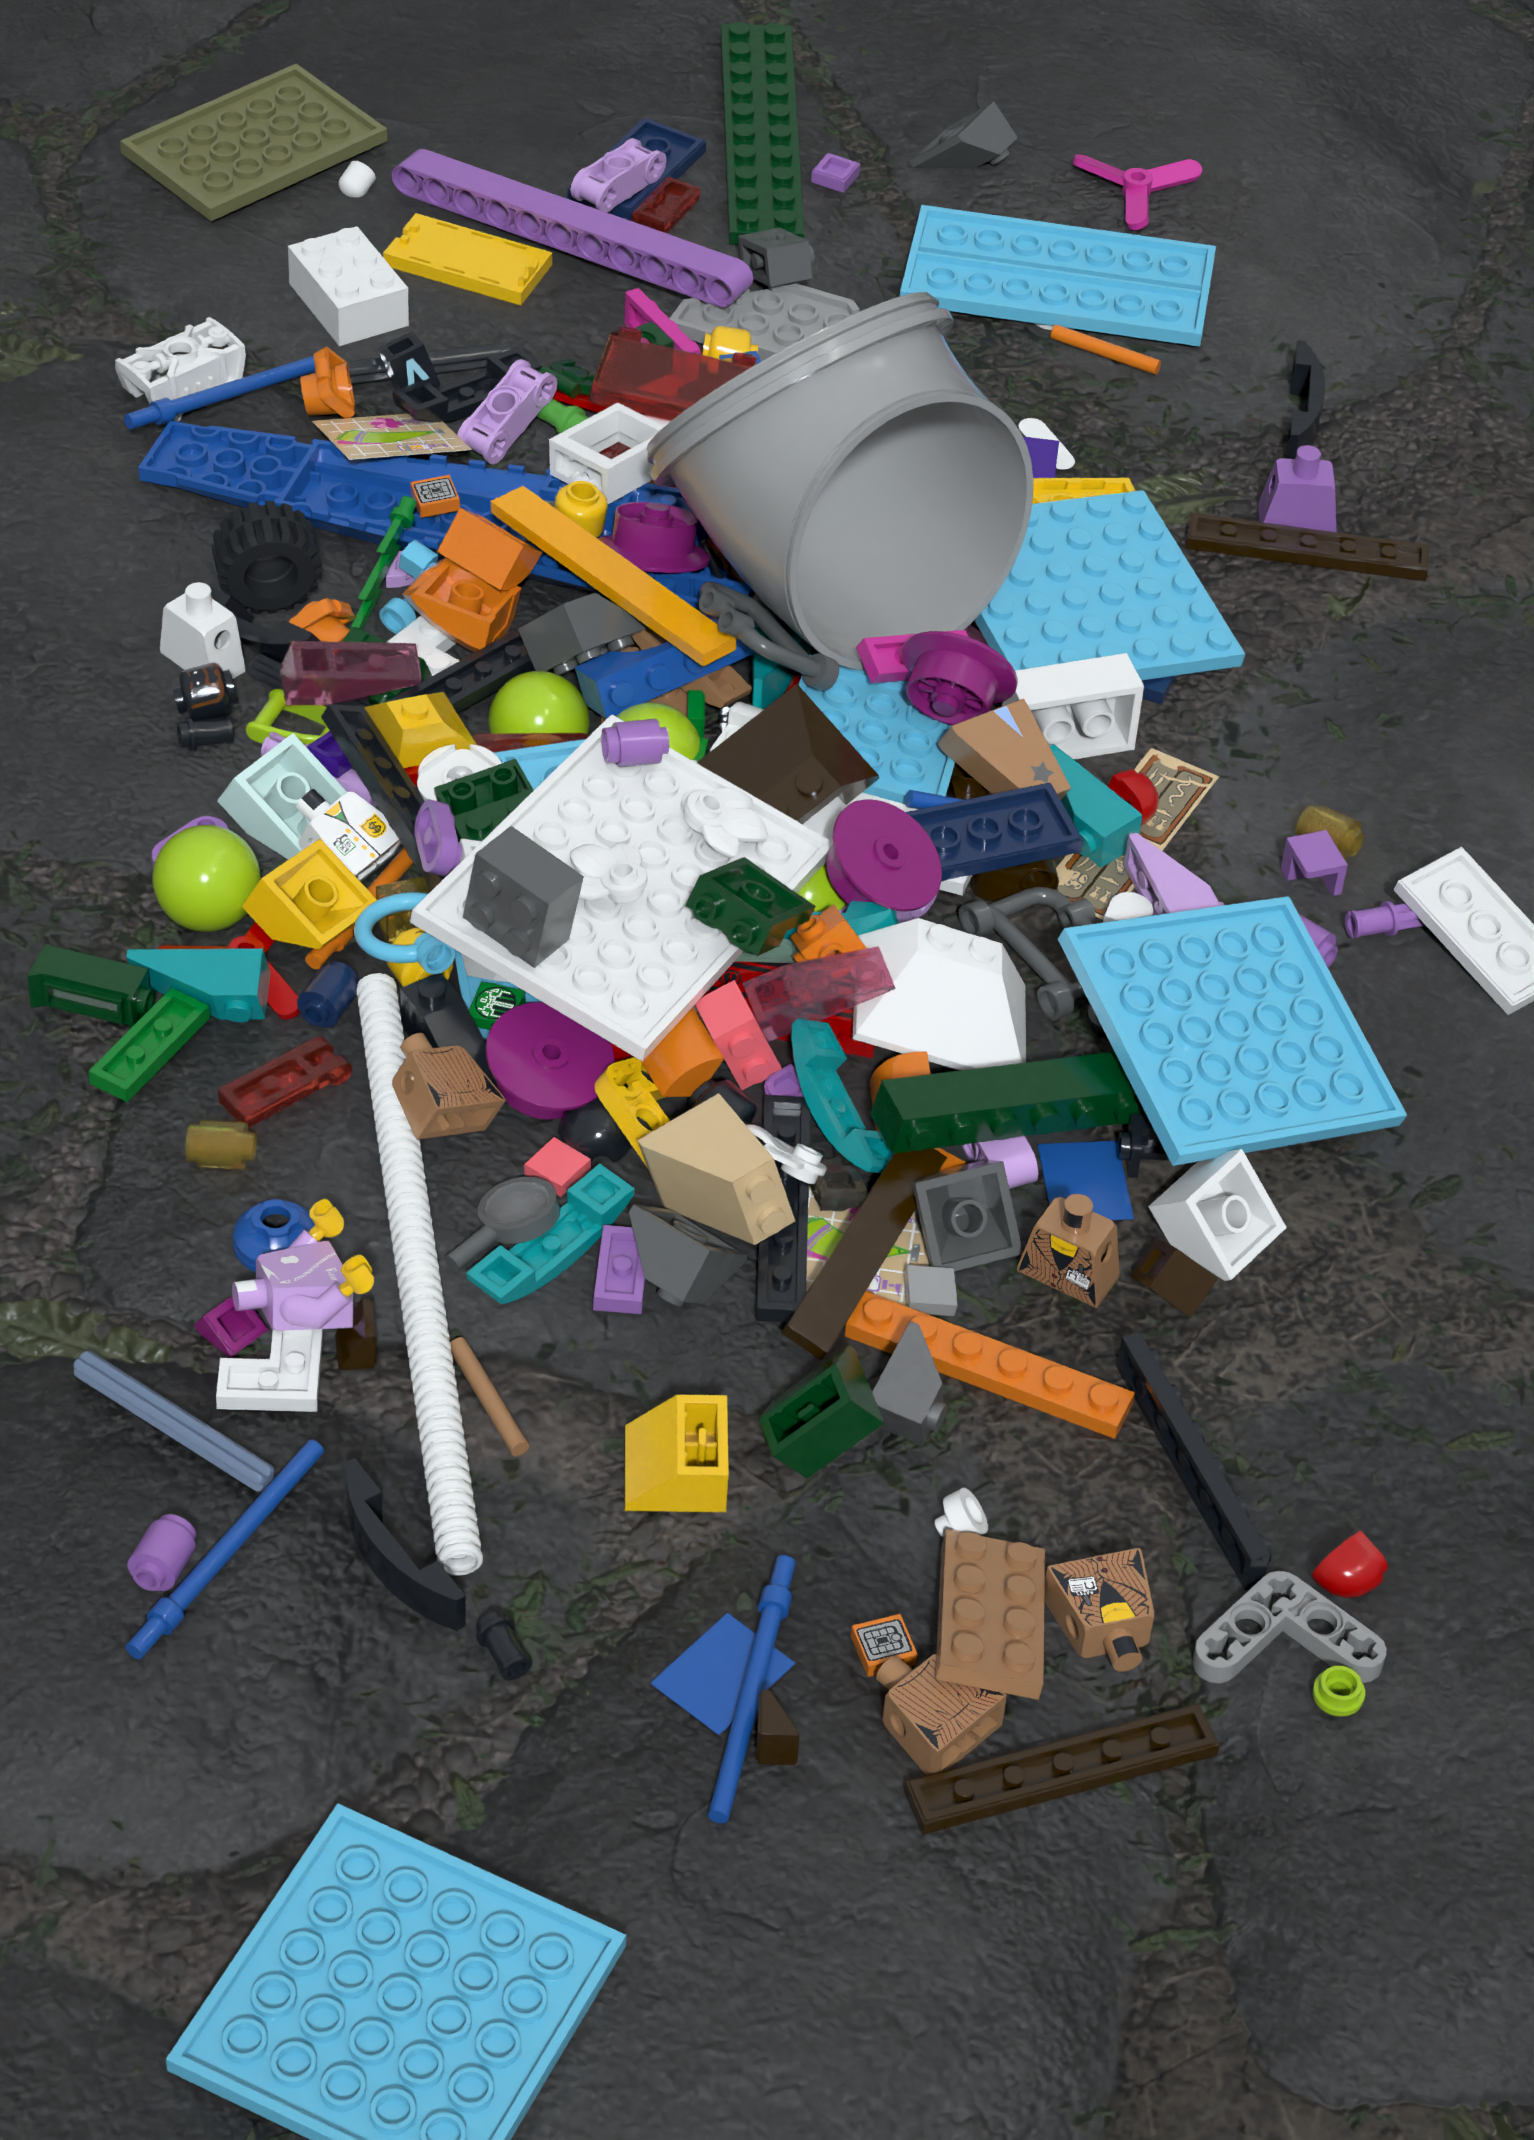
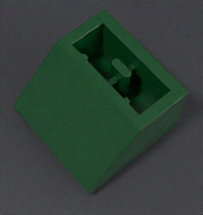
M516 759L434 787L436 800L448 804L451 814L454 816L458 843L460 839L483 841L534 791Z
M850 1345L775 1398L759 1418L772 1456L805 1478L812 1476L884 1424L856 1351Z

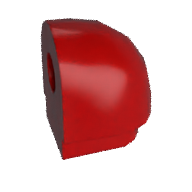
M1133 769L1112 776L1107 787L1142 814L1141 826L1149 822L1155 816L1159 806L1157 789L1145 773H1137Z
M1360 1530L1326 1556L1313 1571L1311 1578L1331 1595L1342 1598H1357L1372 1591L1383 1582V1573L1388 1570V1565L1382 1553Z

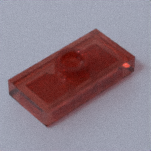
M667 177L632 213V222L667 234L700 199V188Z

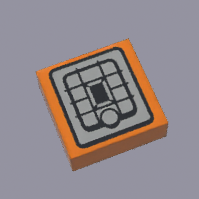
M450 475L410 482L411 495L417 502L416 507L421 518L455 512L460 509V499Z
M901 1614L852 1625L851 1639L867 1677L877 1675L882 1664L895 1655L909 1667L917 1664L918 1654Z

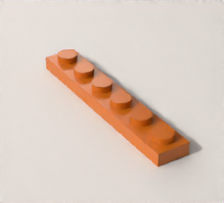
M865 1291L846 1323L845 1337L893 1354L909 1322L919 1324L938 1372L1116 1439L1133 1405L1135 1395L1133 1391Z

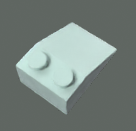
M292 733L237 775L217 802L248 835L289 860L302 851L298 841L310 823L296 808L299 800L307 792L315 789L331 805L347 791L296 735Z

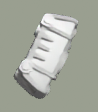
M208 317L206 322L195 327L187 325L185 326V331L169 337L151 347H139L136 349V354L125 359H116L115 370L122 387L134 397L145 394L149 404L166 397L173 400L242 378L246 358L245 345L227 328L211 317ZM226 344L229 346V347H227V348H225V349L212 348L213 346H215V347H222V346H225ZM182 414L176 415L173 421H180Z

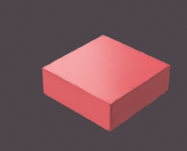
M555 1137L524 1164L525 1176L537 1177L548 1181L560 1197L591 1170L590 1158Z

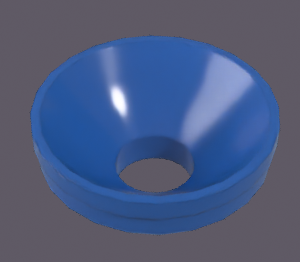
M281 1199L267 1200L250 1207L242 1213L234 1227L233 1249L236 1257L241 1264L249 1270L256 1272V1259L259 1255L287 1249L304 1229L309 1232L315 1226L309 1216L310 1211L299 1204ZM273 1214L286 1216L290 1220L281 1228H269L262 1223L264 1218Z

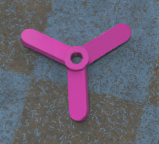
M1076 154L1072 162L1079 168L1122 185V193L1126 197L1125 220L1130 230L1142 229L1149 223V196L1151 192L1196 181L1202 173L1201 165L1192 159L1148 170L1131 168L1127 171H1122L1080 154Z

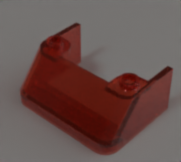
M620 326L619 330L611 332L591 385L589 401L609 407L620 403L640 414L672 421L687 408L721 385L758 364L756 363L757 357L747 353L734 352L733 358L718 359L649 343L648 339L642 338V330Z

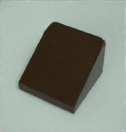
M362 1299L353 1309V1327L338 1328L336 1331L337 1361L340 1370L374 1368V1364H377L373 1304L370 1302V1299Z
M762 1690V1693H759L756 1760H758V1764L796 1765L799 1750V1733L770 1690Z

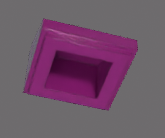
M232 1296L193 1325L204 1338L229 1358L269 1330L254 1309L236 1311Z

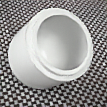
M352 161L339 179V188L343 194L349 197H362L376 180L375 173L364 163Z

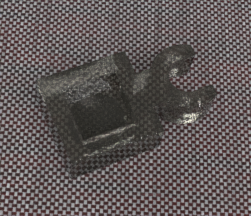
M834 1148L833 1159H821L820 1161L827 1167L825 1175H819L815 1184H809L820 1211L831 1210L841 1212L849 1208H858L867 1196V1189L856 1165L845 1166V1157Z

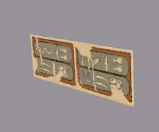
M1150 748L1134 770L1137 773H1145L1153 782L1158 792L1159 806L1155 816L1141 826L1140 835L1163 851L1219 776ZM1079 853L1069 854L1064 857L1056 868L1059 884L1055 890L1065 895L1071 902L1082 898L1088 899L1094 907L1096 917L1104 920L1111 899L1119 893L1131 892L1135 886L1124 867L1125 854L1101 868L1091 859Z

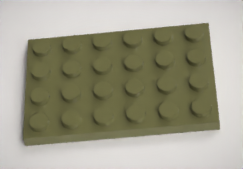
M294 64L120 140L121 154L208 220L213 221L386 142L387 128L298 64Z

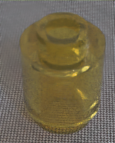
M1314 805L1308 806L1297 824V836L1327 830L1344 860L1349 856H1355L1363 844L1364 834L1361 832V823L1325 805L1319 807Z
M201 1120L200 1124H189L186 1135V1160L188 1162H197L198 1167L244 1170L247 1160H255L257 1135L255 1132H249L247 1122Z

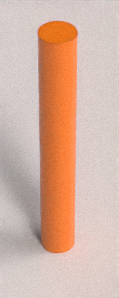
M1057 324L1054 325L1051 331L1050 338L1154 375H1157L1160 370L1161 360Z

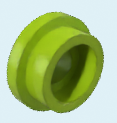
M1332 1666L1316 1678L1312 1694L1315 1703L1324 1712L1334 1716H1349L1356 1713L1362 1707L1365 1699V1688L1360 1676L1354 1670L1345 1666ZM1333 1692L1341 1693V1694H1343L1344 1696H1340V1695L1334 1694Z

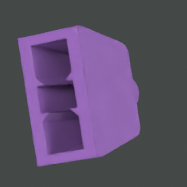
M1304 445L1297 449L1296 459L1280 458L1274 462L1258 503L1259 522L1336 532L1333 465L1327 460H1320L1321 452L1318 448Z

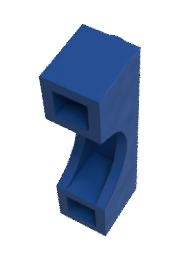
M700 611L702 614H704L709 619L718 624V618ZM736 639L735 651L703 667L670 642H666L641 651H610L576 666L575 671L585 705L607 719L611 715H618L631 706L645 703L754 654L755 651L741 640Z

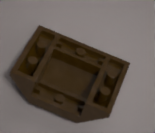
M798 684L794 685L697 762V764L801 824H804L836 797H839L847 805L880 779L877 772Z

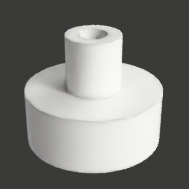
M961 1488L944 1497L943 1506L945 1514L935 1519V1526L942 1537H944L946 1529L964 1533L972 1532L980 1536L988 1531L984 1511L976 1497L967 1488Z

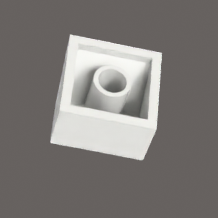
M1242 1149L1228 1151L1214 1159L1198 1161L1148 1206L1170 1245L1178 1248L1192 1260L1224 1281L1232 1280L1287 1228Z

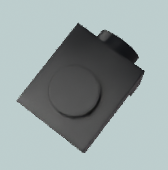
M1131 1114L1128 1132H1120L1118 1156L1119 1160H1127L1128 1178H1138L1141 1159L1169 1160L1147 1115Z

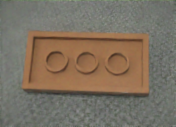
M946 1529L941 1544L936 1680L1039 1700L1044 1680L1045 1549L1021 1542L1014 1543L984 1537L972 1532L964 1533Z

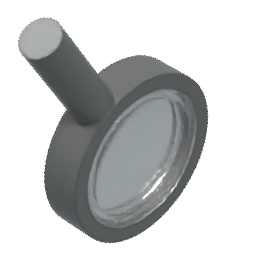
M518 1177L504 1181L486 1192L477 1207V1214L482 1228L445 1256V1261L449 1268L455 1272L459 1271L494 1242L504 1244L522 1243L533 1240L549 1231L557 1222L561 1211L557 1194L552 1184L537 1177Z

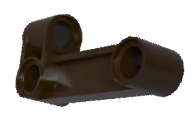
M955 762L949 783L948 797L967 800L991 795L986 788ZM1053 858L979 873L971 877L973 893L986 901L1001 900L1033 887H1048L1055 890L1059 884V877Z

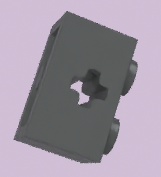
M782 228L738 236L740 258L750 267L755 280L773 287L812 279L811 266L815 263V256L808 240Z

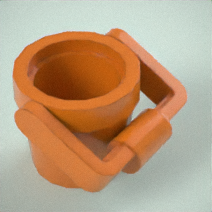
M324 347L314 353L315 373L300 377L307 416L339 414L343 418H351L356 414V407L348 363L329 347Z
M326 598L307 604L296 616L289 620V623L313 633L335 653L338 647L341 648L342 641L350 631L345 625L354 620L355 615L347 602ZM323 662V663H322V664L328 666V662Z

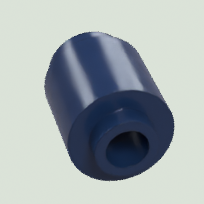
M331 962L328 965L322 966L297 999V1006L303 1018L314 1026L323 1028L334 1026L357 995L356 989L359 979L356 972L342 962Z

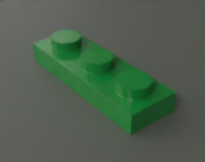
M171 987L88 1071L90 1084L128 1103L210 1019L209 1005Z

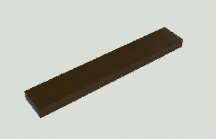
M1191 513L1186 549L1426 582L1430 545Z
M932 1148L922 1151L894 1153L781 1334L821 1361L823 1360L916 1210L917 1203L912 1183L939 1172L947 1159L945 1155Z
M1197 1703L905 1781L904 1793L922 1835L1217 1756L1219 1743L1200 1704Z

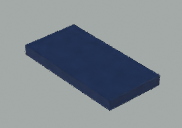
M643 118L606 153L623 145L628 139L634 138L641 142L642 147L650 151L658 150L665 153L667 160L665 170L655 183L649 184L638 191L631 198L624 200L608 213L629 221L635 220L706 152L707 141ZM571 185L568 187L567 199L596 209L594 204L586 200L578 201L571 196Z
M1051 782L906 812L922 826L932 840L941 863V881L1082 852L1083 839Z

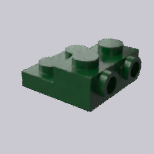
M746 857L700 875L685 905L692 910L694 916L699 921L711 928L721 930L729 936L733 945L744 952L755 954L756 956L779 947L786 932L808 922L816 907Z

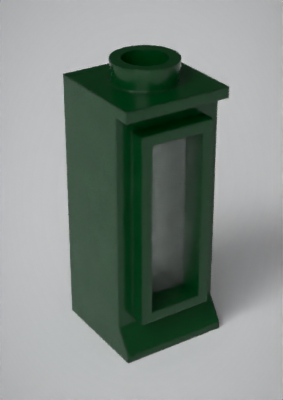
M45 944L27 975L30 1005L32 1008L41 1006L52 1007L122 1025H129V1030L153 1007L155 992L154 989L149 987L147 968Z

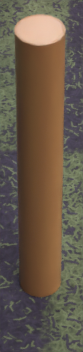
M463 1337L454 1339L450 1342L451 1354L513 1456L524 1454L529 1449V1444L468 1342Z

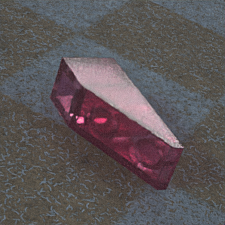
M879 946L784 965L742 983L757 1022L768 1042L791 1033L792 1023L797 1018L820 1021L896 989Z

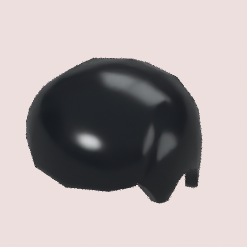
M598 1097L579 1108L564 1111L558 1130L560 1140L590 1158L591 1162L594 1158L605 1156L612 1162H617L632 1148V1145Z

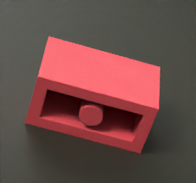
M735 980L701 997L695 1004L710 1035L724 1056L726 1064L742 1091L754 1084L763 1082L771 1074L782 1069Z

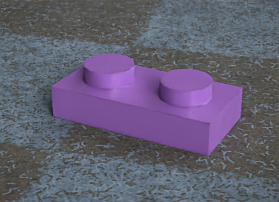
M603 1225L593 1310L642 1314L646 1279L633 1228Z

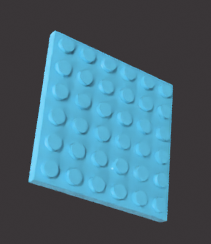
M1144 490L1032 504L1028 528L1016 561L994 598L974 620L989 647L1000 653L1012 665L1015 671L1127 653L1140 679L1148 680L1239 667L1242 665L1245 657L1243 649Z
M1289 896L1064 928L1060 934L1058 941L1172 1166L1214 1159L1228 1151L1238 1149L1248 1153L1400 1126L1407 1117L1402 1104Z
M337 1803L166 2058L167 2071L310 2140H511L626 1947V1934Z

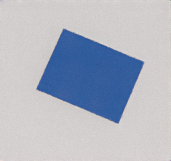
M1118 1141L1037 1144L1049 1205L1054 1198L1062 1197L1066 1199L1072 1194H1082L1091 1199L1093 1202V1212L1110 1220L1134 1219L1122 1160H1119Z
M726 1613L650 1684L716 1734L720 1735L733 1722L756 1633L729 1613ZM775 1647L763 1690H768L796 1664Z

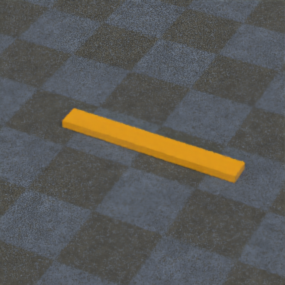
M521 486L491 501V513L701 666L704 667L736 650V638L720 632L718 624L525 486Z

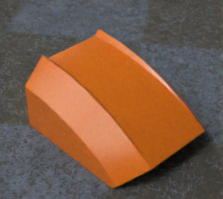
M444 558L423 571L402 595L433 627L449 639L475 653L507 635L516 614L521 587L515 586L506 591L499 590L450 559Z

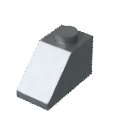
M910 1321L872 1393L884 1420V1424L879 1428L923 1446L929 1432H937L942 1426L947 1414L948 1405L943 1403V1383L919 1324Z

